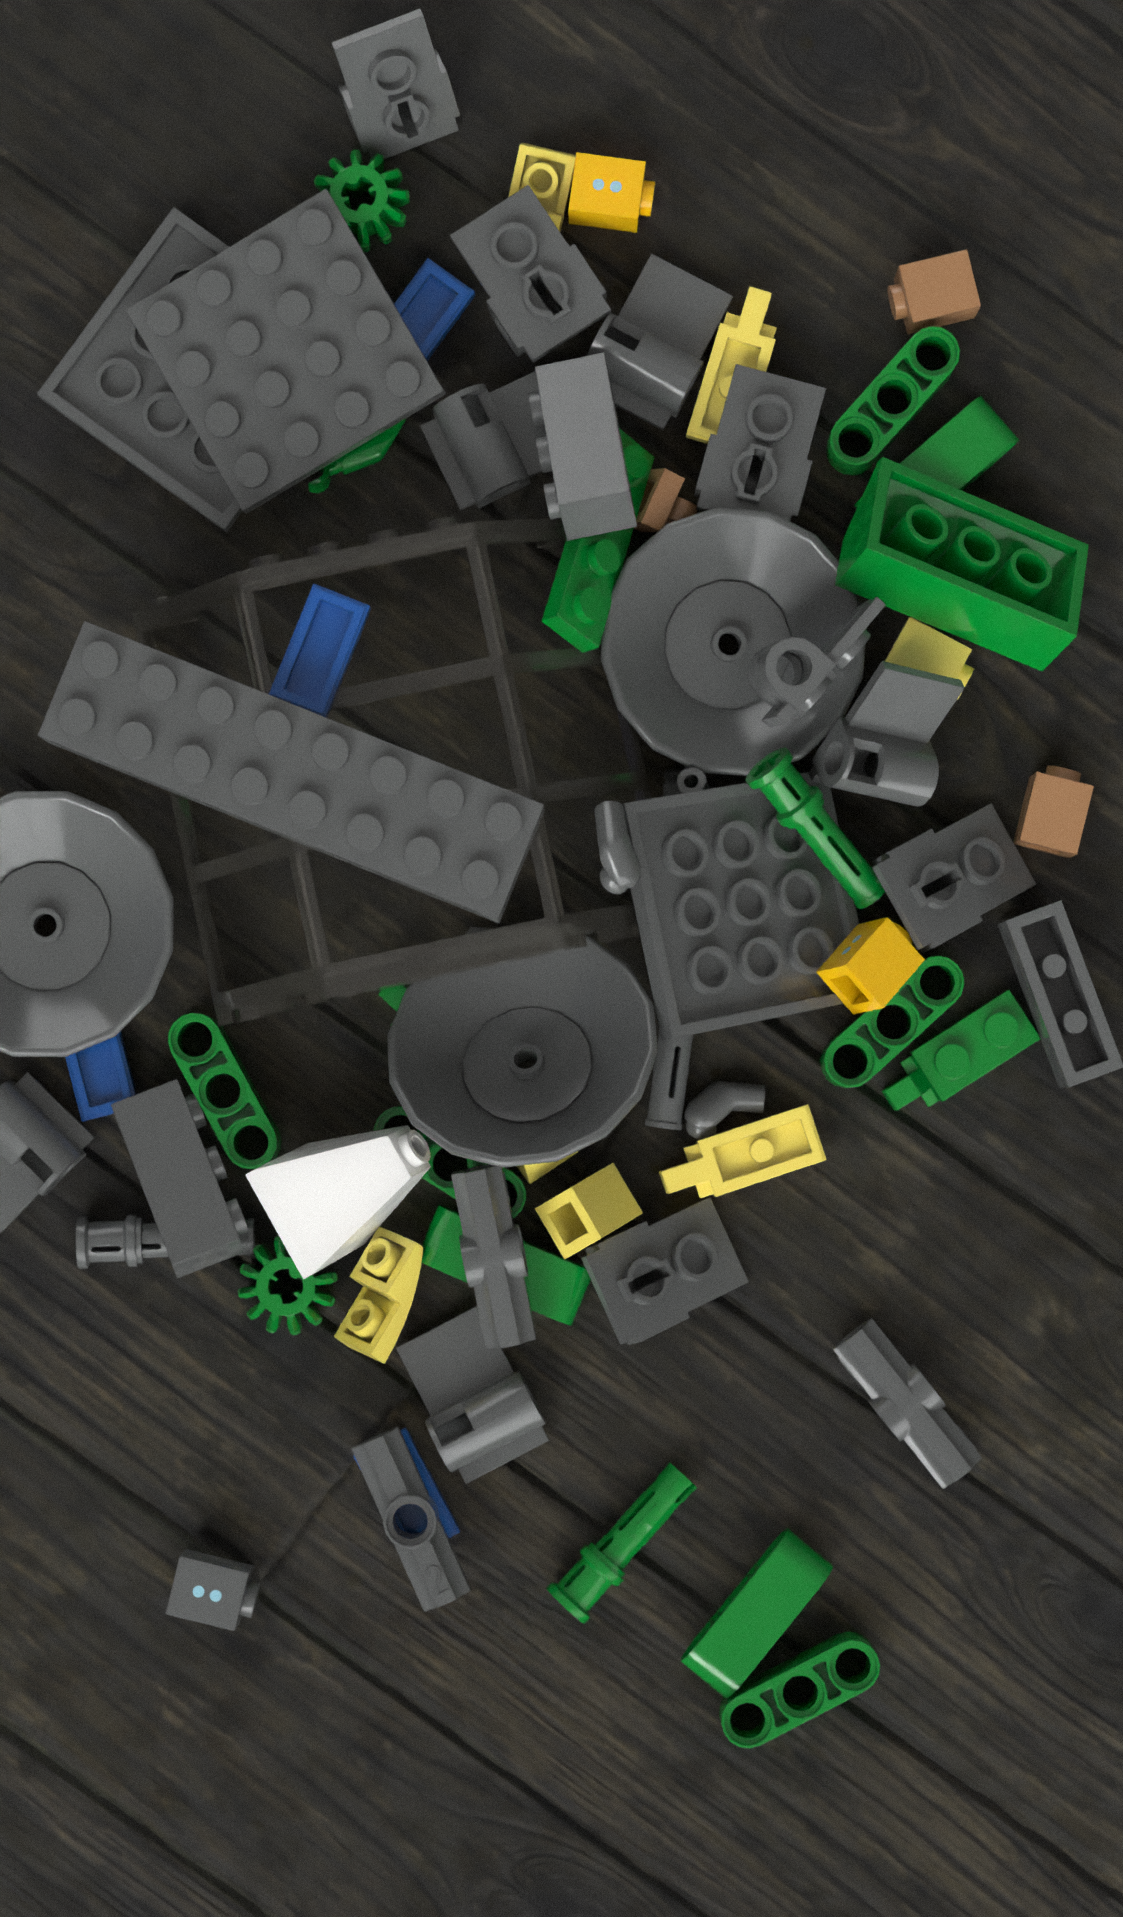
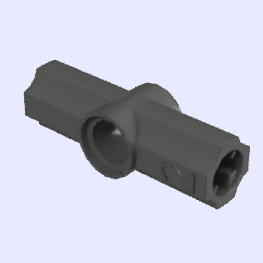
M490 1164L452 1172L451 1177L463 1235H459L461 1256L469 1287H474L478 1306V1318L486 1349L506 1348L536 1340L537 1336L525 1277L528 1276L526 1254L519 1224H514L505 1172H503L502 1167Z
M872 1318L857 1326L832 1348L837 1354V1358L854 1380L858 1381L870 1396V1399L867 1401L900 1442L904 1440L942 1489L959 1480L982 1459L976 1451V1447L943 1409L946 1404L914 1364L908 1365Z
M399 1426L351 1448L382 1516L385 1533L395 1545L424 1612L439 1608L470 1592L471 1587L439 1518L437 1504L425 1487ZM405 1504L418 1505L427 1514L428 1524L426 1528L414 1534L404 1532L396 1524V1510Z

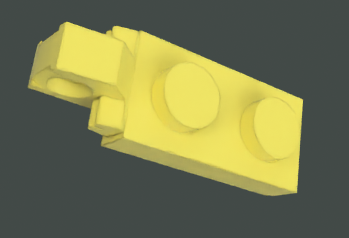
M750 286L741 316L726 313L724 323H720L686 438L708 444L710 435H717L736 364L764 372L767 371L776 341L773 338L777 328L763 323L772 293Z
M806 1104L697 1140V1144L683 1148L688 1162L661 1170L659 1173L666 1194L696 1185L700 1198L713 1194L714 1197L827 1159L809 1105Z

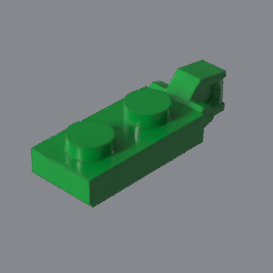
M1006 990L909 1052L911 1056L900 1062L907 1075L882 1090L894 1111L901 1109L920 1096L926 1105L930 1107L939 1100L940 1102L945 1101L1041 1038L1010 990Z

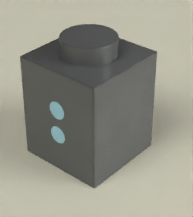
M186 1549L179 1557L166 1614L235 1631L242 1616L252 1618L260 1589V1583L250 1581L254 1565Z

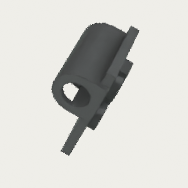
M421 9L332 42L345 81L344 84L338 86L363 153L368 151L371 158L379 153L386 159L459 131L455 117L460 116L451 83L437 50L433 48Z
M529 185L450 235L451 240L490 297L487 300L489 313L502 336L518 357L526 352L534 363L611 313V308L605 301L607 299L606 290L576 245L573 244L569 247Z
M651 254L618 316L612 313L607 316L587 354L589 356L604 353L615 406L662 431L671 416L677 418L703 369L704 361L701 358L733 300V296Z
M536 371L490 393L485 384H476L462 389L435 405L433 408L435 419L420 425L460 511L474 504L479 509L531 484L530 477L542 472L536 438L546 436L545 426L535 428L528 396L529 392L539 391Z
M736 364L717 435H710L694 494V497L699 498L696 510L706 511L715 507L770 511L795 524L812 461L807 460L826 388Z
M878 597L860 603L821 650L804 638L790 637L765 646L755 653L749 664L748 677L750 684L757 695L772 707L761 721L772 728L786 724L792 716L797 720L801 719L837 677L832 669L836 667L842 670L869 640L871 633L866 628L886 604ZM780 656L787 658L793 665L795 673L791 685L783 682L778 676L776 668Z
M882 661L846 717H839L812 759L814 766L808 773L811 781L831 788L919 807L924 805L936 789L939 777V764L930 739L965 687L962 681Z
M992 803L937 833L930 829L872 861L874 866L872 868L917 950L920 949L922 954L982 922L983 920L980 915L1036 885Z
M29 1072L17 1083L8 1080L0 1085V1234L39 1194L46 1196L87 1155L83 1149L95 1138Z
M711 1197L649 1226L645 1221L601 1239L584 1248L586 1256L581 1258L620 1345L642 1342L690 1318L688 1315L689 1311L749 1282Z
M478 1306L396 1347L430 1414L425 1419V1424L441 1458L451 1473L459 1470L465 1484L549 1441L542 1427L546 1424V1420L520 1369L515 1372L513 1371L502 1348L486 1349L478 1318Z

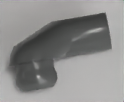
M684 766L683 770L669 768L664 773V796L710 789L706 776L698 768H688Z
M605 801L594 809L599 855L603 866L599 878L607 891L613 894H621L628 888L636 886L641 875V865L627 833L623 805L616 801Z
M727 1081L710 1083L687 1105L684 1113L687 1120V1132L692 1137L701 1140L715 1135L717 1124L731 1111L763 1114L765 1085Z

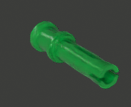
M786 747L777 749L765 756L747 774L745 781L752 789L759 788L778 811L776 819L782 827H787L788 829L795 828L819 857L822 864L852 898L857 908L863 909L876 902L885 893V890L874 870L822 807L824 804L822 791L816 785H808L792 765L793 755Z
M669 1462L656 1477L655 1481L635 1500L609 1532L596 1545L592 1542L588 1546L585 1544L579 1550L581 1558L559 1583L551 1582L546 1587V1590L575 1618L585 1624L590 1619L588 1611L610 1586L618 1587L624 1581L623 1576L626 1573L623 1569L632 1560L634 1555L698 1487Z

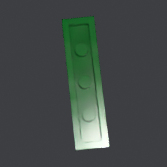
M620 429L635 517L637 519L655 457ZM634 527L569 541L566 539L541 622L582 653L599 648L612 604V589L622 570Z

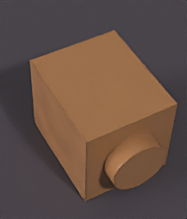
M967 249L900 265L894 277L895 284L888 286V298L895 320L904 319L907 335L931 326L941 327L974 319L981 307Z
M1047 766L1045 774L1036 772L1031 775L1013 841L1014 845L1066 858L1077 855L1094 786L1080 783L1081 773L1057 766Z

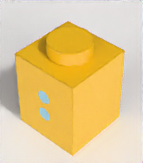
M576 152L568 209L569 224L637 233L639 215L651 217L655 181L644 180L646 161Z
M888 917L858 924L816 973L854 1015L884 1008L925 959L912 946V939L907 931L900 925L892 922Z

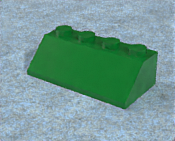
M882 457L873 471L844 536L835 586L869 600L878 597L890 609L1034 669L1043 671L1077 637L1089 545Z

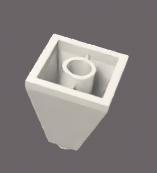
M405 1125L307 1143L247 1173L246 1177L299 1273L305 1279L367 1242L431 1168L428 1162L430 1160V1150L423 1136L415 1130H410L409 1126Z

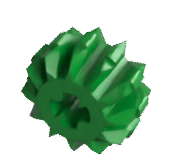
M353 150L350 154L352 166L345 168L341 161L334 157L329 161V167L335 178L317 175L314 184L320 192L324 189L328 190L354 236H358V243L362 250L368 252L371 246L370 235L376 234L385 245L392 241V236L386 223L395 227L405 226L407 221L406 215L398 207L408 204L410 196L408 190L396 188L403 179L402 173L398 168L383 172L385 165L383 155L375 154L368 166H364L360 151ZM363 192H368L372 205L362 203L357 211L352 210L349 197L359 199Z
M277 1236L274 1241L277 1258H274L265 1246L259 1244L253 1249V1252L264 1267L259 1268L253 1264L246 1263L241 1266L240 1273L245 1277L256 1279L257 1282L256 1285H247L238 1289V1296L245 1299L258 1296L260 1303L250 1308L247 1312V1316L251 1320L261 1316L266 1309L271 1312L266 1324V1331L275 1333L280 1326L282 1316H287L290 1334L297 1335L301 1332L302 1328L300 1312L314 1326L323 1321L321 1313L312 1304L313 1301L330 1307L335 1304L336 1297L331 1293L319 1290V1285L336 1282L338 1275L336 1272L331 1271L319 1275L316 1272L303 1279L281 1238ZM281 1269H289L291 1278L302 1279L303 1290L299 1289L294 1292V1295L298 1298L294 1301H287L285 1292H275L273 1280L277 1281L282 1278V1275L278 1272Z

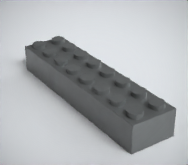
M86 621L82 625L38 733L40 738L52 745L497 923L501 921L545 811L544 804Z

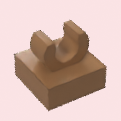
M666 468L651 469L636 519L637 527H634V529L640 532H658L667 523L696 514L698 511L696 510L697 505L678 497L685 478Z

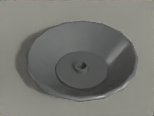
M715 507L667 523L627 558L612 589V604L602 635L601 662L618 711L652 750L688 768H698L703 773L747 776L750 770L765 756L785 747L793 755L792 762L801 760L828 736L839 717L844 718L863 679L865 645L842 670L836 667L832 669L837 677L801 719L797 720L792 716L786 724L772 728L761 721L772 707L759 697L751 687L748 677L749 664L755 653L763 647L790 637L804 638L820 650L860 604L857 594L835 586L839 561L815 534L770 511ZM723 634H731L737 640L738 648L733 655H725L719 649L718 641ZM780 656L776 668L778 676L783 682L791 685L795 673L793 665L787 658Z
M14 791L0 797V1052L12 1057H67L115 1037L153 1000L173 952L174 898L154 849L117 811L69 791ZM45 915L53 916L57 924L55 932L48 937L41 936L37 930L38 920Z
M543 925L487 931L441 953L405 990L387 1035L389 1083L411 1124L451 1155L502 1168L557 1162L605 1138L641 1100L658 1054L654 1005L631 966L589 936ZM523 1061H536L535 1065L531 1068L522 1069L518 1067Z

